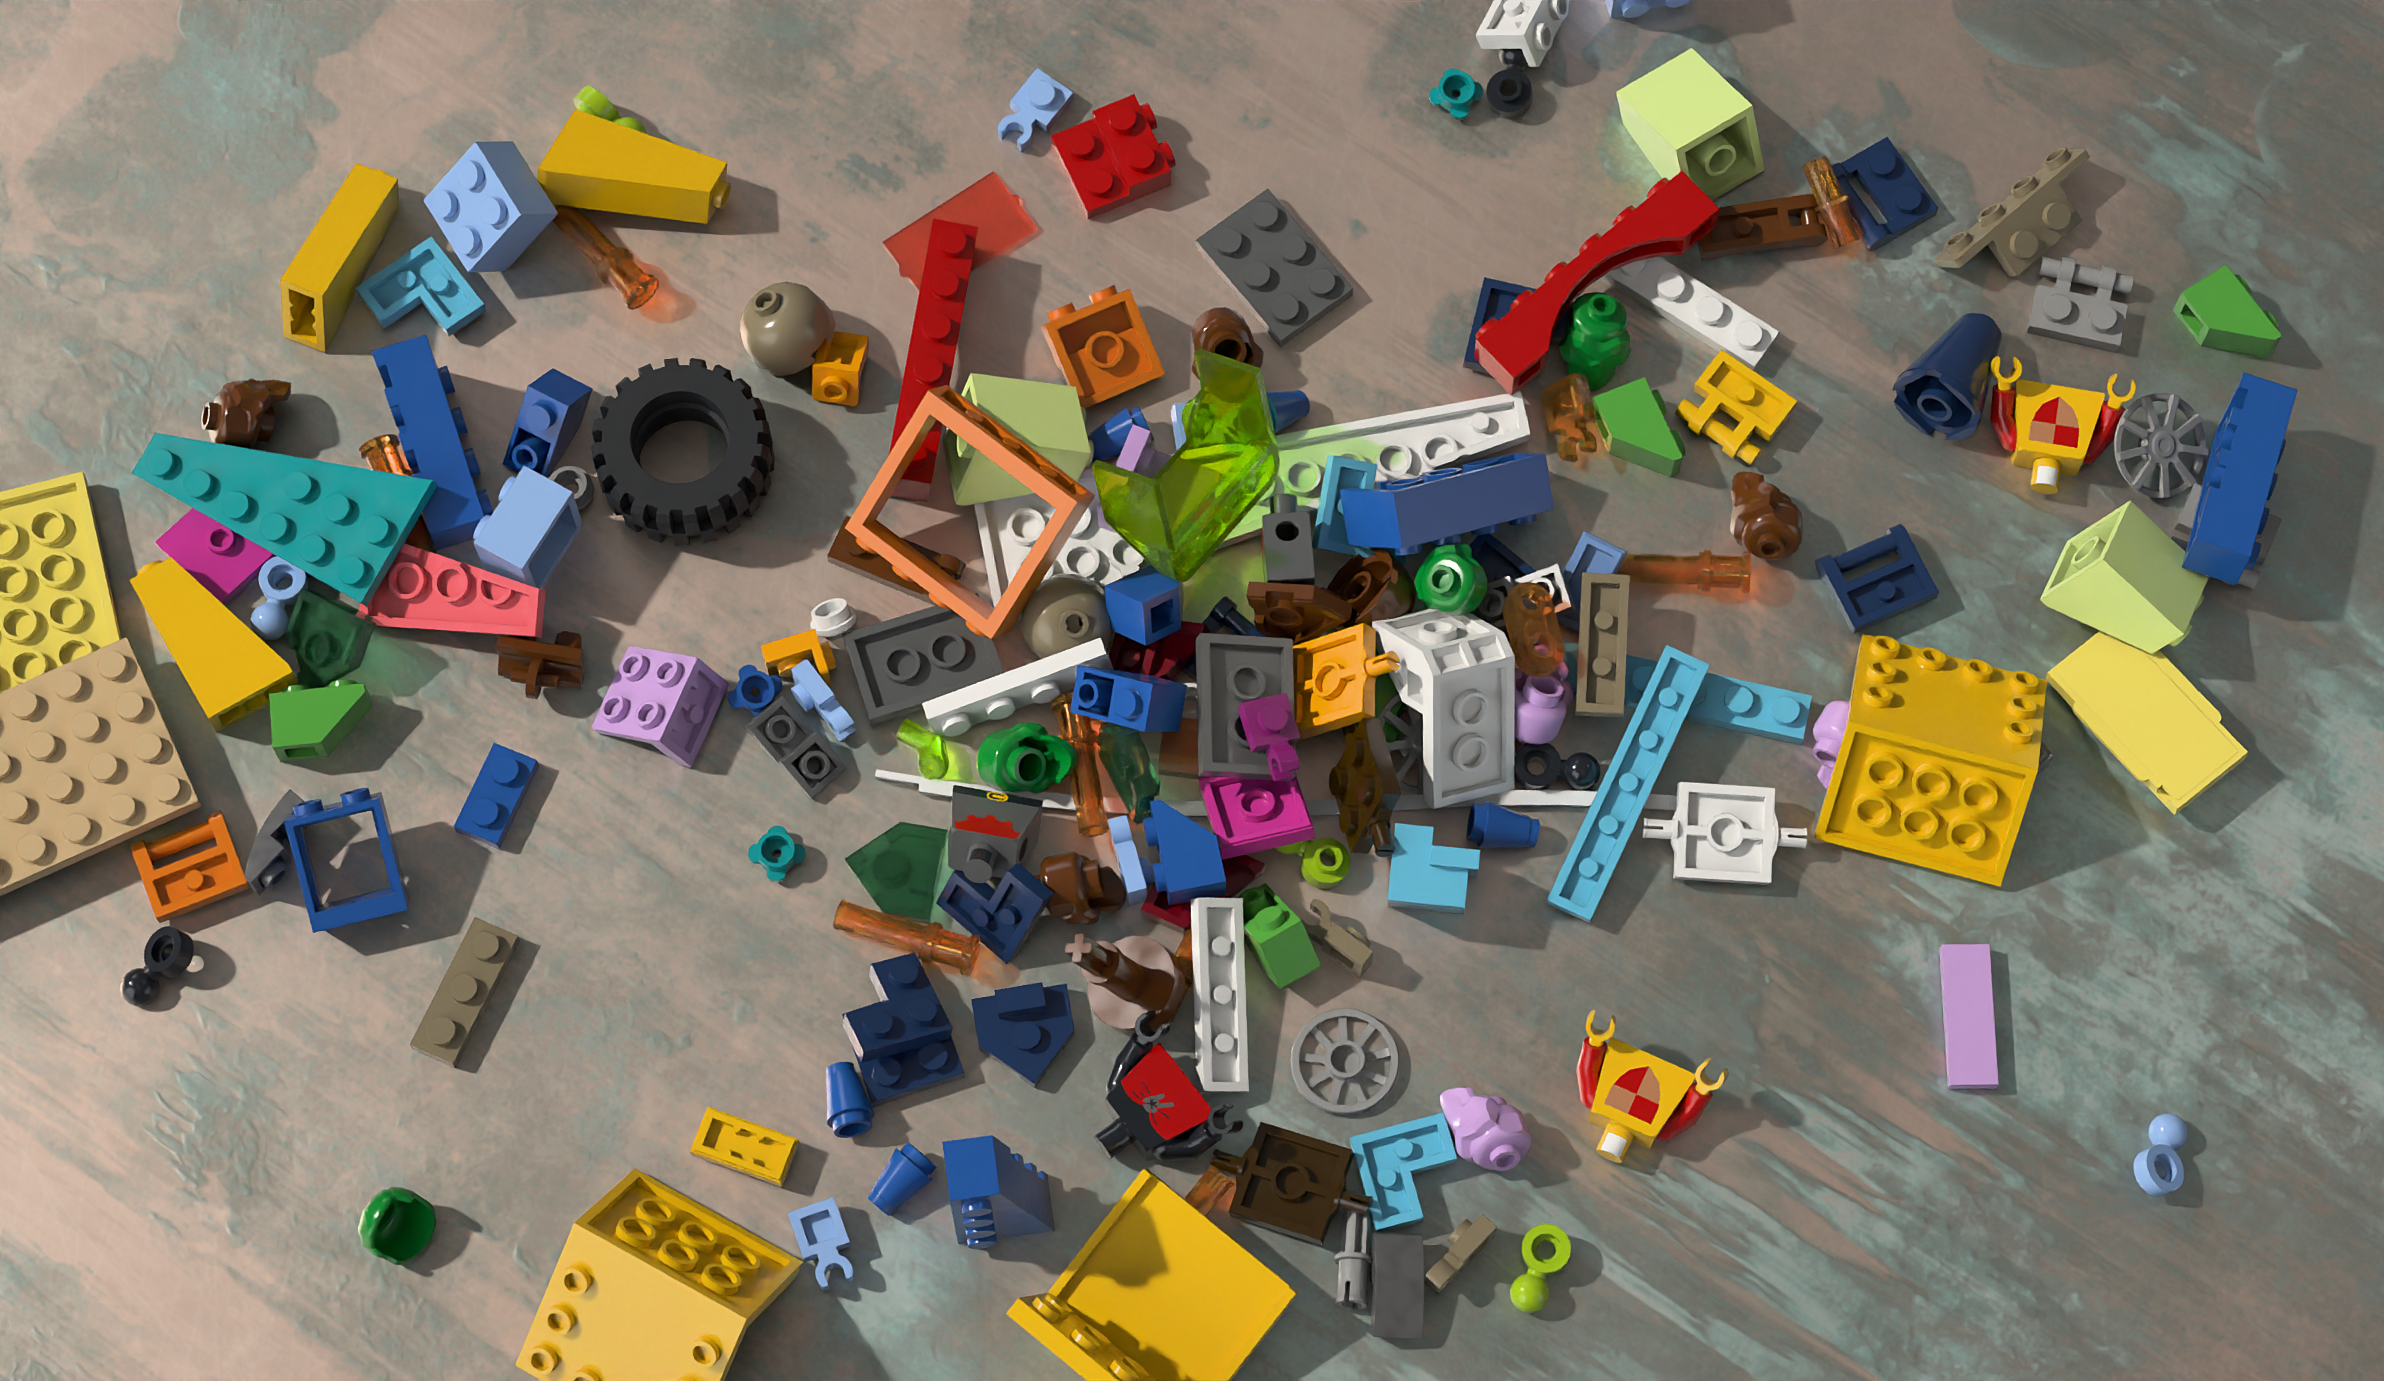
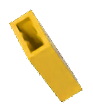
M577 109L571 114L537 171L539 184L551 203L555 205L703 224L709 222L716 208L723 209L731 191V183L726 182L728 162Z
M359 163L354 165L280 279L284 337L326 353L357 292L356 287L361 284L399 208L398 178L390 176L380 169H372Z
M172 557L163 562L157 560L148 563L138 571L137 576L129 580L216 733L269 705L270 693L282 692L284 687L299 685L288 663Z

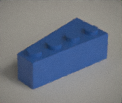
M426 334L373 350L372 354L386 388L384 389L395 424L400 432L398 433L408 466L412 471L411 476L433 480L438 484L423 510L436 551L473 540L478 523L485 515L491 516L493 510L486 489L477 491L473 477L480 475L481 471L473 448L464 450L460 435L467 434L468 430L460 406L451 409L447 394L455 392L447 365L438 368Z
M2243 372L2215 431L2182 568L2237 585L2244 569L2253 570L2262 545V543L2256 542L2255 539L2257 534H2262L2269 516L2270 508L2265 507L2266 500H2270L2277 482L2278 474L2274 472L2285 448L2286 440L2284 437L2297 389Z
M1514 453L1462 464L1463 473L1461 468L1437 469L1423 472L1422 478L1401 480L1394 478L1377 482L1378 489H1360L1359 487L1341 489L1340 495L1348 545L1394 548L1395 555H1408L1423 551L1422 543L1433 541L1434 545H1446L1461 541L1460 533L1471 531V535H1484L1499 531L1498 524L1508 521L1509 525L1537 521V513L1554 509L1546 454Z
M993 1135L942 1142L949 1200L958 1244L968 1243V1248L981 1249L995 1246L997 1239L1055 1231L1047 1173L1044 1171L1037 1172V1166L1032 1163L1024 1164L1023 1156L1019 1153L1011 1154L1010 1147Z

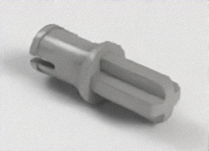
M1348 1210L1342 1215L1340 1253L1334 1257L1335 1263L1339 1265L1336 1306L1340 1308L1354 1309V1303H1357L1358 1309L1366 1308L1368 1305V1267L1371 1266L1373 1257L1369 1255L1370 1214L1366 1217Z

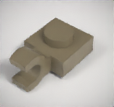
M1313 899L1310 903V909L1320 916L1321 921L1317 925H1308L1302 920L1309 938L1321 945L1323 952L1361 978L1372 964L1374 951L1369 948L1371 945L1370 941L1352 927L1344 930L1336 923L1332 925L1331 912L1328 906L1320 900Z

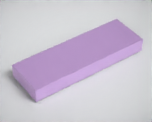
M1941 944L1939 956L1948 1089L1997 1088L1999 1082L1990 944Z

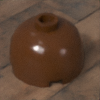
M1377 547L1371 549L1376 554L1366 559L1360 554L1352 557L1338 570L1328 585V590L1342 596V600L1353 605L1350 620L1333 628L1336 632L1362 623L1372 627L1373 621L1393 619L1413 612L1416 600V589L1413 580L1401 562L1388 551Z

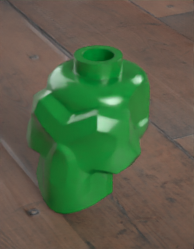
M1591 292L1576 298L1571 305L1566 320L1565 335L1559 343L1562 357L1565 361L1569 362L1567 366L1568 373L1581 388L1590 392L1604 387L1615 375L1616 366L1623 365L1631 353V338L1626 330V309L1618 299L1606 293Z
M1467 544L1437 546L1427 556L1414 580L1418 598L1423 601L1427 609H1439L1451 616H1462L1474 611L1483 602L1487 592L1485 571L1472 557V549Z
M1027 722L1026 724L1017 723L1011 729L996 731L984 739L977 754V770L980 778L990 787L1012 794L1024 791L1038 794L1049 789L1054 782L1059 784L1066 779L1075 768L1078 755L1071 744L1056 735H1049L1045 727L1032 722Z

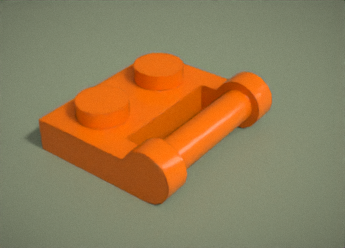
M221 810L207 815V821L147 844L145 840L130 845L153 912L159 923L250 889L244 877L245 872L232 840L228 824ZM213 838L216 839L218 846L158 869L154 867V861Z

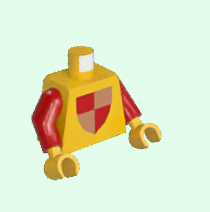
M1996 356L1990 365L1993 375L1998 379V384L1994 385L1992 389L1990 423L2002 447L2011 452L2012 464L2016 467L2033 469L2030 488L2041 494L2057 493L2060 474L2077 475L2082 464L2094 463L2114 441L2117 425L2125 412L2122 404L2131 399L2135 394V380L2132 379L2130 390L2127 393L2118 394L2112 388L2117 378V373L2113 374L2107 384L2110 398L2109 401H2104L2105 393L2018 379L2022 373V364L2015 356L2013 358V370L2009 374L2002 375L1999 373L2000 357Z
M1592 1010L1587 1016L1586 1032L1590 1037L1585 1038L1576 1067L1580 1101L1587 1109L1591 1110L1588 1121L1605 1130L1596 1148V1152L1610 1161L1622 1163L1631 1142L1651 1149L1656 1140L1669 1142L1694 1126L1712 1099L1713 1094L1711 1090L1718 1089L1727 1080L1729 1072L1726 1068L1720 1075L1719 1080H1711L1707 1077L1705 1068L1712 1058L1706 1059L1694 1074L1611 1036L1615 1031V1016L1612 1014L1610 1026L1607 1029L1599 1030L1592 1023L1595 1015V1010ZM1610 1038V1041L1607 1046L1605 1040H1608Z

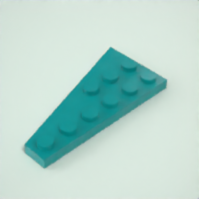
M161 433L154 434L132 471V474L366 607L438 486L436 482L428 479Z

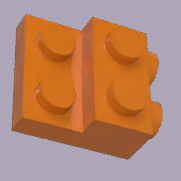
M1112 285L1089 295L1092 304L1076 311L1073 303L1048 312L1047 315L1050 322L1040 326L1058 369L1061 368L1067 385L1076 387L1081 407H1090L1165 375L1130 289L1118 293L1115 285Z

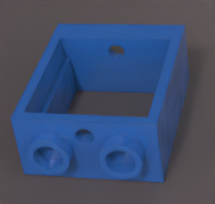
M369 788L355 789L342 793L340 795L341 802L323 806L321 799L302 802L294 805V813L287 814L284 823L313 933L408 910L410 901L382 792L370 794ZM372 811L391 887L323 904L303 827Z

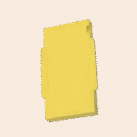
M2099 631L2047 672L2045 680L2073 708L2074 714L2138 781L2143 782L2174 815L2245 760L2248 751L2220 723L2222 717L2219 711L2160 650L2150 654Z

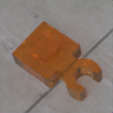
M1573 373L1540 390L1549 433L1560 435L1558 441L1560 458L1569 462L1578 461L1576 453L1578 442L1580 451L1596 452V438L1590 431H1587L1586 427L1587 422L1596 418L1586 375Z

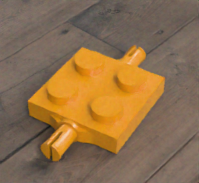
M1362 623L1293 646L1294 715L1301 740L1358 723L1362 718L1375 717L1376 678L1379 675L1397 671L1400 668V665L1396 664L1400 663L1399 657L1394 651H1389L1375 657V628Z

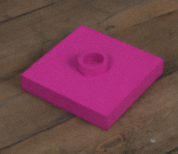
M194 508L155 541L157 547L168 558L172 557L224 606L259 575L262 566L269 559L276 557L275 554Z
M1297 776L1291 781L1275 782L1274 780L1225 777L1198 779L1199 791L1213 834L1217 836L1222 860L1315 839L1314 826Z

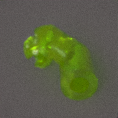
M905 719L897 732L896 739L917 750L918 771L921 776L929 780L942 779L948 772L950 765L944 739L919 724Z

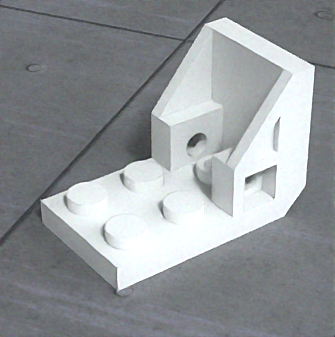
M1425 609L1393 619L1373 621L1372 627L1376 629L1375 646L1379 654L1382 655L1389 651H1394L1399 657L1400 663L1396 664L1400 665V668L1397 671L1388 673L1402 702L1423 714V803L1436 809L1514 789L1515 656L1505 633L1471 613L1462 616H1451L1439 609Z

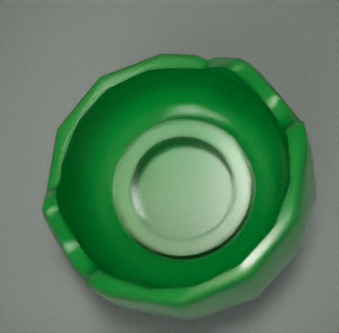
M391 1187L388 1190L383 1189L373 1196L362 1210L358 1233L363 1247L374 1256L385 1259L394 1265H401L418 1256L431 1241L436 1227L435 1209L431 1203L414 1191L401 1187Z

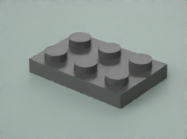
M1268 188L1196 239L1197 250L1280 347L1287 344L1353 296V287Z
M938 605L842 634L871 725L924 709L922 705L924 702L1003 674L1004 670L994 640L973 633L966 626L964 618L953 610H947Z
M1200 633L1196 638L1198 776L1273 780L1265 750L1251 753L1238 707L1242 702L1287 693L1294 715L1293 640L1288 638ZM1296 770L1292 771V778L1279 781H1291L1296 777Z

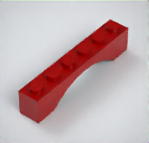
M1680 171L1671 180L1663 178L1649 190L1646 196L1648 199L1637 208L1633 205L1625 208L1613 221V227L1601 236L1599 233L1591 236L1581 246L1579 255L1568 264L1565 261L1558 263L1546 275L1543 285L1534 292L1528 289L1521 293L1511 304L1510 312L1499 321L1497 318L1490 319L1478 330L1475 336L1477 339L1474 358L1511 396L1546 368L1549 346L1558 323L1571 303L1589 285L1610 271L1635 261L1658 256H1681L1716 227L1720 208L1683 171Z
M933 218L889 454L927 391L944 385L950 386L978 233L977 226ZM936 420L891 496L928 502L942 429L940 421Z

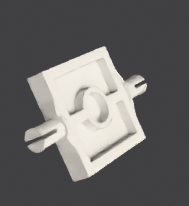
M1679 782L1677 787V808L1672 820L1644 818L1642 838L1671 839L1674 851L1673 879L1769 885L1771 883L1772 858L1777 850V846L1805 849L1807 839L1803 838L1807 836V828L1778 827V821L1774 812L1775 788Z

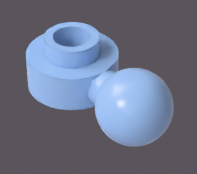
M278 556L269 559L259 572V585L267 601L253 611L250 620L253 632L264 640H275L286 632L289 619L284 607L300 601L306 594L309 585L308 576L305 571ZM290 578L293 580L289 588H277L278 583L282 579Z
M2171 1113L2161 1114L2153 1119L2149 1126L2148 1134L2154 1146L2139 1152L2134 1160V1174L2138 1184L2146 1193L2155 1197H2160L2177 1190L2184 1180L2183 1164L2175 1151L2185 1144L2188 1137V1129L2185 1122L2179 1116Z

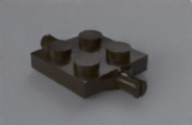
M1362 718L1358 723L1341 728L1346 742L1345 751L1337 766L1333 767L1330 772L1329 789L1331 794L1336 797L1340 812L1339 826L1342 833L1346 834L1350 853L1368 854L1374 844L1375 854L1378 857H1387L1396 850L1390 833V818L1393 808L1401 796V791L1381 720Z
M1260 1122L1253 1144L1244 1153L1243 1157L1215 1149L1213 1152L1214 1158L1211 1157L1210 1169H1216L1236 1176V1191L1228 1211L1231 1217L1323 1245L1331 1220L1339 1212L1340 1208L1367 1217L1370 1212L1369 1207H1372V1196L1346 1189V1177L1354 1157L1352 1149L1264 1122Z

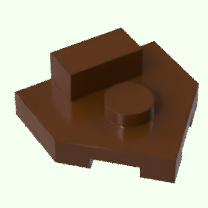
M1249 582L1246 594L1249 606L1253 608L1255 613L1254 623L1256 630L1267 637L1292 639L1293 646L1313 640L1350 620L1353 606L1342 600V596L1324 587L1319 588L1315 585Z

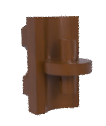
M568 631L557 633L554 644L539 642V637L499 635L496 644V651L499 655L498 675L510 677L511 682L526 684V698L537 700L542 687L558 689V686L582 688L584 661L582 638L579 633Z

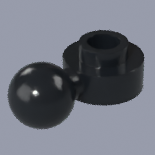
M1499 49V59L1505 70L1497 72L1489 80L1486 89L1487 99L1490 108L1497 115L1504 118H1516L1524 114L1530 108L1533 101L1531 83L1528 77L1523 74V70L1529 66L1522 49ZM1507 85H1513L1517 88L1516 93L1512 96H1504L1501 90Z
M1525 743L1517 750L1514 757V778L1519 785L1527 790L1548 789L1555 783L1557 778H1563L1570 787L1576 790H1586L1593 787L1600 778V765L1594 756L1585 752H1578L1564 760L1560 758L1558 751L1549 743ZM1531 762L1540 763L1544 768V772L1540 775H1534L1528 770L1527 765Z
M171 926L162 927L154 932L145 946L144 968H136L129 971L121 981L120 989L123 998L129 1004L139 1007L152 1003L159 994L160 985L158 980L161 976L174 978L190 965L194 952L191 937Z

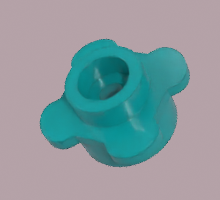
M1454 68L1448 69L1444 72L1438 88L1431 89L1429 101L1434 106H1442L1450 111L1454 119L1461 120L1468 116L1469 107L1474 100L1481 99L1483 87L1479 82H1474L1467 73ZM1458 91L1460 96L1454 97L1452 92Z
M773 826L768 830V833L760 838L758 844L750 846L748 857L752 863L760 864L767 871V878L770 881L780 882L785 879L787 870L794 864H800L804 861L806 852L801 844H794L784 827ZM775 850H780L781 856L775 858L772 853Z

